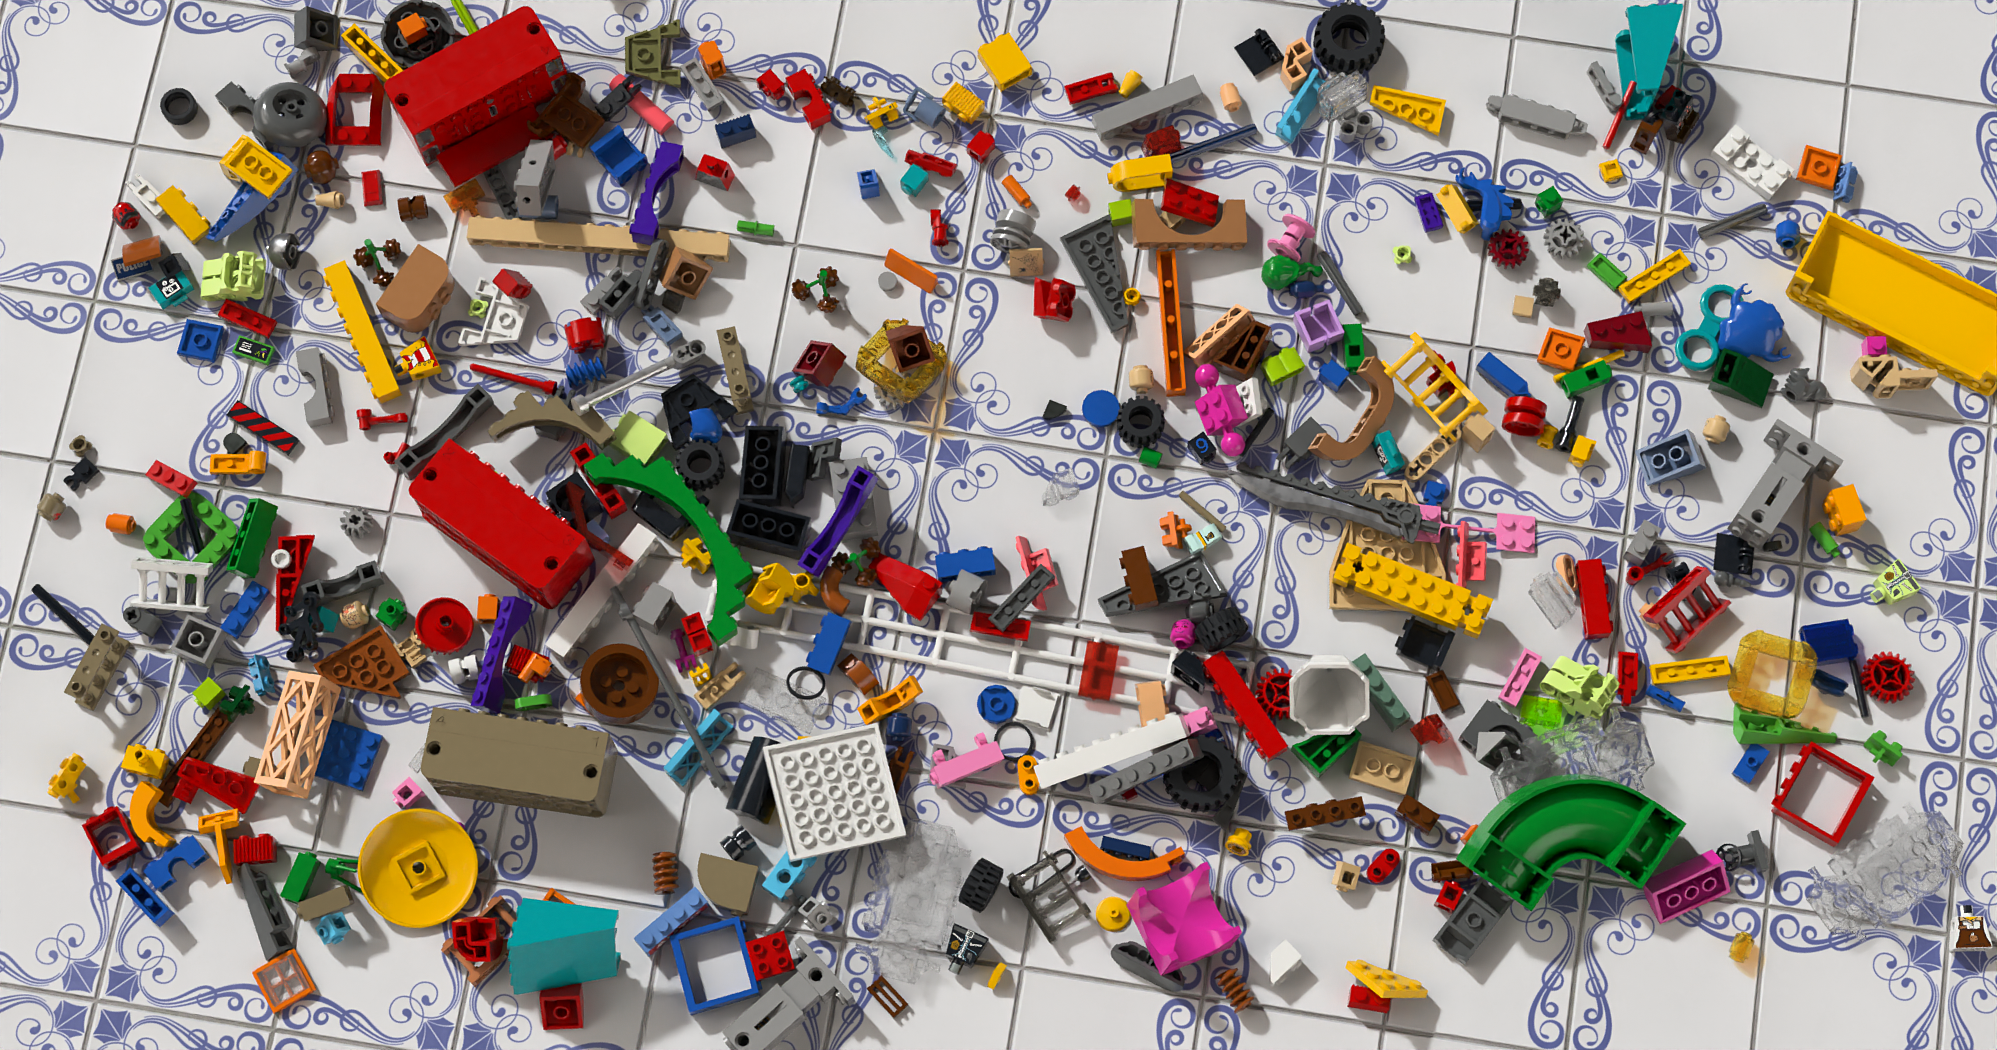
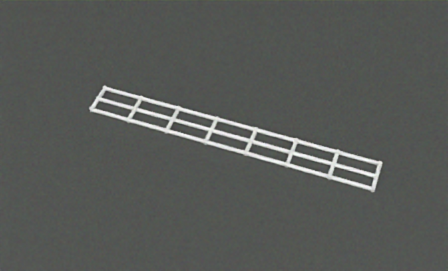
M752 566L753 574L761 575L764 572L762 571L763 568ZM716 574L704 617L707 623H711L715 610L717 596ZM813 578L811 580L812 584L820 587L821 579ZM839 583L840 591L867 596L863 616L846 612L842 616L850 621L861 623L857 643L844 641L842 646L844 649L1009 680L1010 682L1014 681L1066 691L1087 697L1091 696L1140 705L1137 697L1092 689L1096 669L1165 682L1166 696H1163L1164 703L1168 704L1169 712L1175 711L1176 713L1187 715L1198 710L1169 704L1172 684L1188 686L1170 673L1172 662L1186 649L1035 621L1024 617L1016 618L1031 621V628L1093 639L1094 643L1089 660L1022 647L1023 641L1016 639L1014 645L946 632L950 612L969 616L973 615L966 614L946 603L937 601L931 608L943 610L938 630L872 618L870 616L875 597L896 601L895 598H892L890 592ZM790 596L780 606V608H785L781 628L736 620V622L745 625H755L760 628L759 632L813 642L816 635L789 630L793 610L827 616L828 612L835 613L830 609L795 603V601L791 600L792 596ZM978 609L976 610V612H982V613H988V614H993V613H994V612H989V611H984V610H978ZM868 625L935 637L936 643L933 657L864 645ZM944 639L1012 652L1009 672L941 660ZM1101 642L1170 654L1167 674L1100 662L1098 657ZM1191 651L1202 661H1206L1214 656L1212 654ZM1020 654L1089 667L1085 687L1016 674ZM1228 658L1234 667L1247 669L1244 682L1251 691L1255 663ZM1206 682L1205 690L1214 691L1212 687L1214 684ZM1212 712L1215 721L1237 725L1234 720L1235 716Z

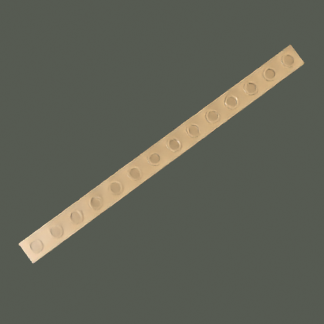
M478 215L469 217L467 230L469 245L484 246V244H491V246L643 257H648L651 248L650 245L634 243L632 241V234H629L630 226L615 227L611 224L597 226L594 223H587L586 225H581L576 222L560 223L553 220L541 222L537 219L523 221L520 218L508 220L502 217L486 218ZM661 228L659 230L657 238L667 240L669 243V251L666 258L670 257L676 246L693 253L703 261L712 259L717 262H729L731 244L729 234L724 232H716L714 234L706 231L689 232L685 229L671 231L668 228Z

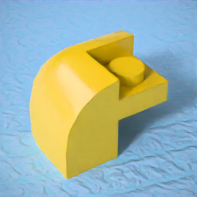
M778 562L763 567L762 571L764 572L757 579L753 578L744 593L746 596L745 603L764 614H774L777 608L783 604L784 598L793 596L795 587L792 575Z

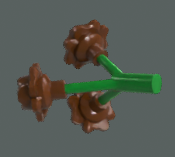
M366 239L364 241L365 246L361 249H356V254L353 255V258L356 260V265L362 266L364 269L367 266H373V261H375L378 274L373 278V284L386 287L394 278V273L384 271V268L379 263L376 252L383 251L384 257H387L388 261L397 260L398 255L401 254L400 243L396 239L386 240V245H383V247H375L370 239Z
M831 266L821 268L820 273L817 274L818 279L809 284L800 279L792 283L793 288L791 291L794 297L801 301H805L806 298L810 297L808 293L810 287L819 283L824 294L822 296L823 299L819 300L817 308L824 313H832L837 308L839 300L836 297L831 298L827 292L829 287H835L836 282L839 281L837 270H832Z
M872 537L862 539V543L859 545L862 552L858 555L851 553L848 557L847 553L837 552L836 556L831 558L833 562L831 567L836 568L843 575H846L847 571L852 569L850 565L852 562L857 565L859 569L858 575L854 579L857 582V586H871L877 577L874 569L864 568L859 562L862 556H867L869 560L871 558H878V553L881 552L879 542Z

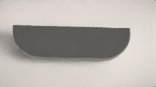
M1129 941L1116 944L1112 948L1111 957L1124 969L1165 990L1172 992L1182 990L1185 979L1181 970L1177 969L1161 976L1146 947Z

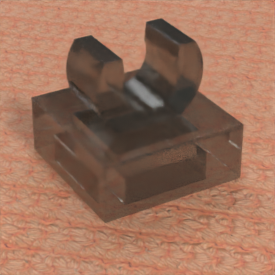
M668 289L665 291L662 306L678 314L682 309L685 296H681Z

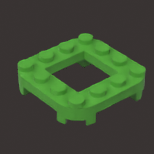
M191 492L187 498L191 500L195 516L217 534L192 562L213 563L214 569L233 549L239 529L231 519L204 496ZM181 495L147 529L143 537L147 550L157 559L189 561L166 541L185 521L180 500L186 498ZM195 574L185 576L186 584L197 582Z

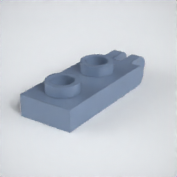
M650 305L648 308L650 312L641 310L644 315L642 317L644 322L667 346L683 337L681 330L659 307L654 308Z

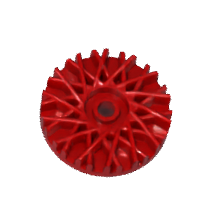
M440 597L428 601L421 607L417 614L414 628L416 629L417 639H420L421 645H425V649L429 648L432 653L435 651L437 655L439 653L451 655L452 652L456 651L457 653L468 644L473 633L474 622L470 611L463 603L453 598Z

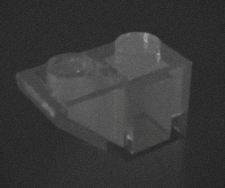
M1072 468L1053 474L1042 496L1043 506H1053L1058 504L1060 500H1071L1077 497L1079 486Z

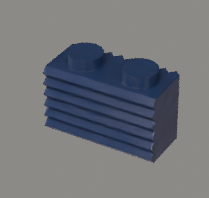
M749 114L743 117L740 116V118H733L729 122L715 124L716 135L721 149L757 138Z

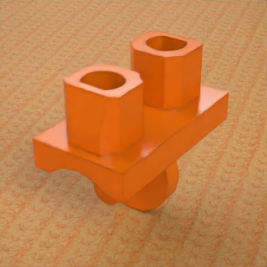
M1173 511L1167 512L1168 516L1159 519L1162 530L1170 529L1169 535L1162 536V544L1165 547L1183 549L1182 538L1184 539L1187 536V532L1192 530V526L1186 524L1185 519L1179 520V516L1174 515Z

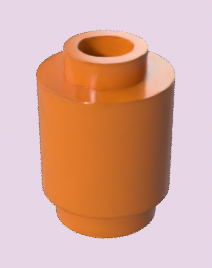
M114 513L112 515L109 514L106 518V529L111 532L130 535L136 529V521L133 516Z

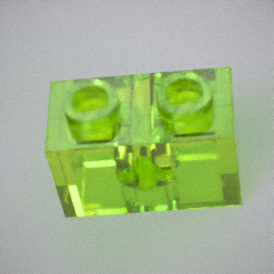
M1523 695L1520 705L1519 722L1528 726L1542 725L1545 729L1558 728L1561 722L1563 703L1556 699ZM1538 710H1542L1543 716H1539Z

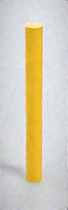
M1621 349L1575 367L1574 371L1602 360L1605 363H1609L1625 356L1624 351ZM1565 371L1554 375L1553 381L1555 383L1560 382L1563 375L1571 372Z

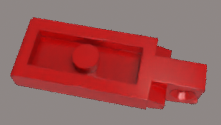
M910 149L905 157L906 163L921 166L927 171L938 172L943 177H952L958 166L953 162L925 152L921 154Z
M1620 651L1617 653V680L1620 683L1617 695H1622L1621 706L1629 707L1631 696H1636L1638 686V653Z

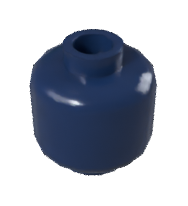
M892 713V716L887 718L886 734L889 737H893L892 741L904 742V738L911 736L912 719L907 717L908 714Z

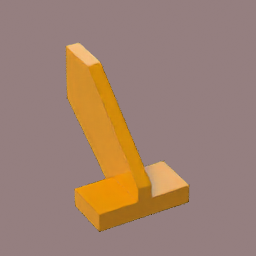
M238 808L201 816L198 820L200 835L211 832L216 833L219 865L226 884L232 883L233 878L226 829L239 826L240 814Z

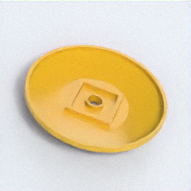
M407 809L382 820L365 839L358 858L359 884L370 906L386 920L411 928L434 926L453 917L469 900L478 876L477 853L468 833L451 817L430 809ZM415 862H422L424 864L423 872L417 873L414 871L413 865Z

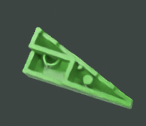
M1739 704L1734 705L1733 734L1739 744L1810 743L1811 741L1814 743H1835L1837 735L1834 732L1831 734L1818 732L1819 728L1814 726L1812 729L1802 727L1801 723L1773 714L1771 716L1758 714L1756 709H1752L1750 712L1741 709Z

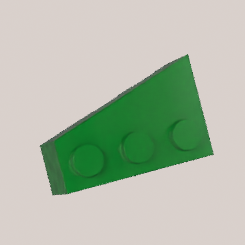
M1355 728L1351 734L1314 735L1303 742L1292 745L1291 752L1319 778L1361 739L1362 734Z

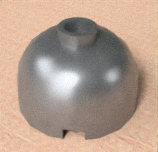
M280 233L272 238L266 247V254L276 268L291 270L297 267L301 252H297V246H301L299 237L292 233Z

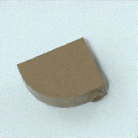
M701 853L697 872L700 886L707 898L717 907L730 911L733 916H748L760 871L759 867Z

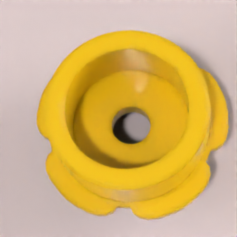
M1129 288L1124 291L1125 304L1137 305L1141 299L1140 292L1135 288Z

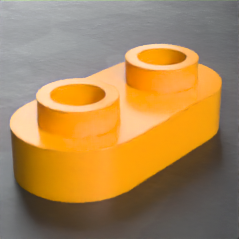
M1029 755L1021 757L1017 767L1020 790L1026 795H1033L1039 789V781L1033 767L1037 765L1035 758ZM1029 762L1031 766L1029 768L1024 767V763ZM1031 781L1033 785L1031 787L1026 786V782Z

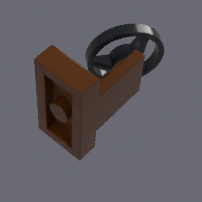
M1664 108L1651 112L1641 121L1629 147L1645 155L1647 154L1664 122L1660 119Z

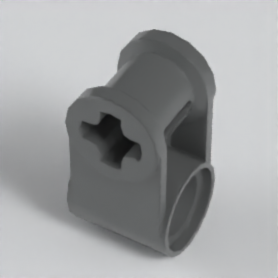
M133 606L126 608L123 612L124 620L131 627L151 638H154L163 623L158 617Z

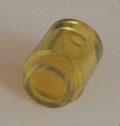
M1743 931L1736 933L1729 949V957L1740 963H1744L1745 959H1748L1755 942L1752 939V935Z

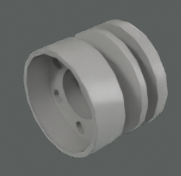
M1003 209L999 211L996 220L997 227L993 229V235L990 238L991 245L1008 254L1009 249H1027L1028 245H1030L1029 237L1033 236L1036 221L1031 216L1017 210Z

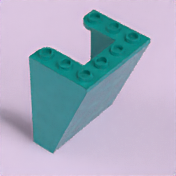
M1672 2L1666 5L1650 4L1641 7L1633 5L1627 7L1625 11L1629 30H1621L1615 37L1622 98L1630 81L1637 83L1625 111L1626 120L1644 119L1650 111L1660 87L1683 10V4Z
M523 898L521 906L518 905L517 922L514 921L512 924L513 936L512 938L509 937L507 943V950H510L508 962H511L509 974H512L510 985L513 986L515 995L617 976L621 961V953L616 952L615 944L617 933L615 926L619 918V910Z

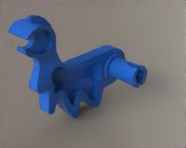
M1463 167L1459 172V176L1456 175L1455 180L1462 188L1474 190L1482 196L1480 227L1483 231L1481 238L1485 241H1490L1493 233L1499 230L1501 221L1511 220L1512 212L1509 207H1513L1514 201L1509 196L1503 194L1505 193L1506 186L1492 185V179L1477 180L1472 172H1470L1468 177L1463 176L1465 167Z

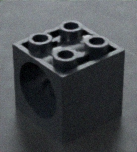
M577 471L545 493L548 498L546 500L548 507L555 511V515L559 519L563 517L569 521L570 527L576 531L603 512L598 498ZM579 495L585 498L582 507L576 511L567 512L561 509L564 500L570 496Z

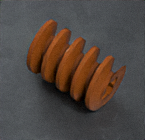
M672 852L654 853L653 856L656 857L652 859V862L656 864L653 866V871L656 873L653 874V877L657 879L654 882V886L658 887L654 890V893L658 895L675 893L674 889L679 887L678 884H673V881L679 879V877L673 876V873L678 872V869L672 868L673 865L678 864L677 861L672 860L677 854Z
M1238 968L1229 969L1214 978L1216 980L1221 979L1218 982V986H1225L1222 989V993H1229L1226 996V1000H1233L1230 1003V1007H1237L1234 1010L1235 1014L1249 1007L1252 1004L1251 1001L1255 998L1254 996L1247 997V994L1251 991L1250 989L1243 990L1246 982L1239 983L1242 975L1235 976Z

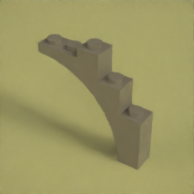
M528 390L516 396L515 401H513L516 409L508 411L501 421L493 423L488 430L489 436L496 442L507 434L523 428L552 425L582 434L601 450L617 439L614 431L592 406L589 407V412L579 416L574 409L570 411L558 395L547 399L544 405L541 406Z

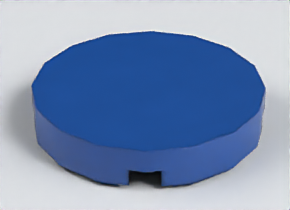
M1105 390L1091 392L1083 400L1082 413L1085 420L1092 426L1100 428L1111 425L1117 419L1120 409L1119 401L1115 395Z
M1002 685L988 686L978 696V712L989 723L999 724L1006 722L1015 712L1016 701L1014 695Z

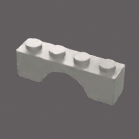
M318 347L296 351L299 371L302 375L311 377L316 381V391L313 397L304 403L306 422L310 428L333 423L332 417L335 416L333 405H330L329 399H332L330 388H327L326 383L329 381V375L327 370H324V364H326L325 354L321 353Z

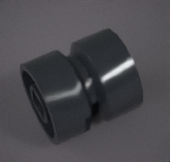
M742 825L732 832L733 836H727L719 842L734 861H738L744 856V851H750L757 845Z

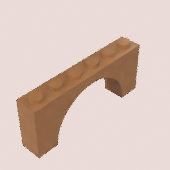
M1134 199L1131 204L1133 248H1139V250H1149L1150 248H1157L1158 250H1167L1169 248H1176V250H1186L1187 248L1204 250L1205 248H1213V250L1217 251L1231 248V250L1237 251L1244 248L1247 244L1245 200L1227 199L1223 204L1220 222L1210 231L1198 235L1181 234L1166 226L1156 213L1153 199Z

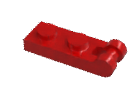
M1106 73L1064 86L1069 104L1072 105L1105 94L1116 93L1119 89L1117 84L1114 83L1113 73Z

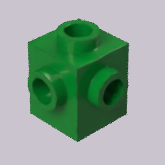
M389 597L387 601L381 603L379 611L375 615L379 622L395 631L399 624L402 625L405 622L408 612L402 601L397 598L394 601Z

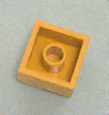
M1854 484L1831 490L1823 500V511L1825 514H1828L1829 527L1832 532L1834 531L1835 536L1858 531L1867 520Z

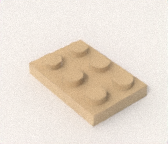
M1359 741L1348 779L1405 796L1416 758Z

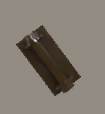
M824 76L827 82H823L820 88L832 98L835 97L836 93H839L836 100L844 106L852 107L854 104L853 98L859 99L853 88L849 86L843 87L840 85L841 81L834 76H831V78Z

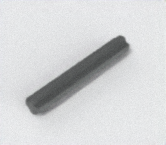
M1760 204L1703 226L1697 232L1699 237L1703 239L1762 216L1768 210L1765 204Z
M1326 251L1319 253L1317 256L1318 260L1353 315L1361 314L1363 308Z

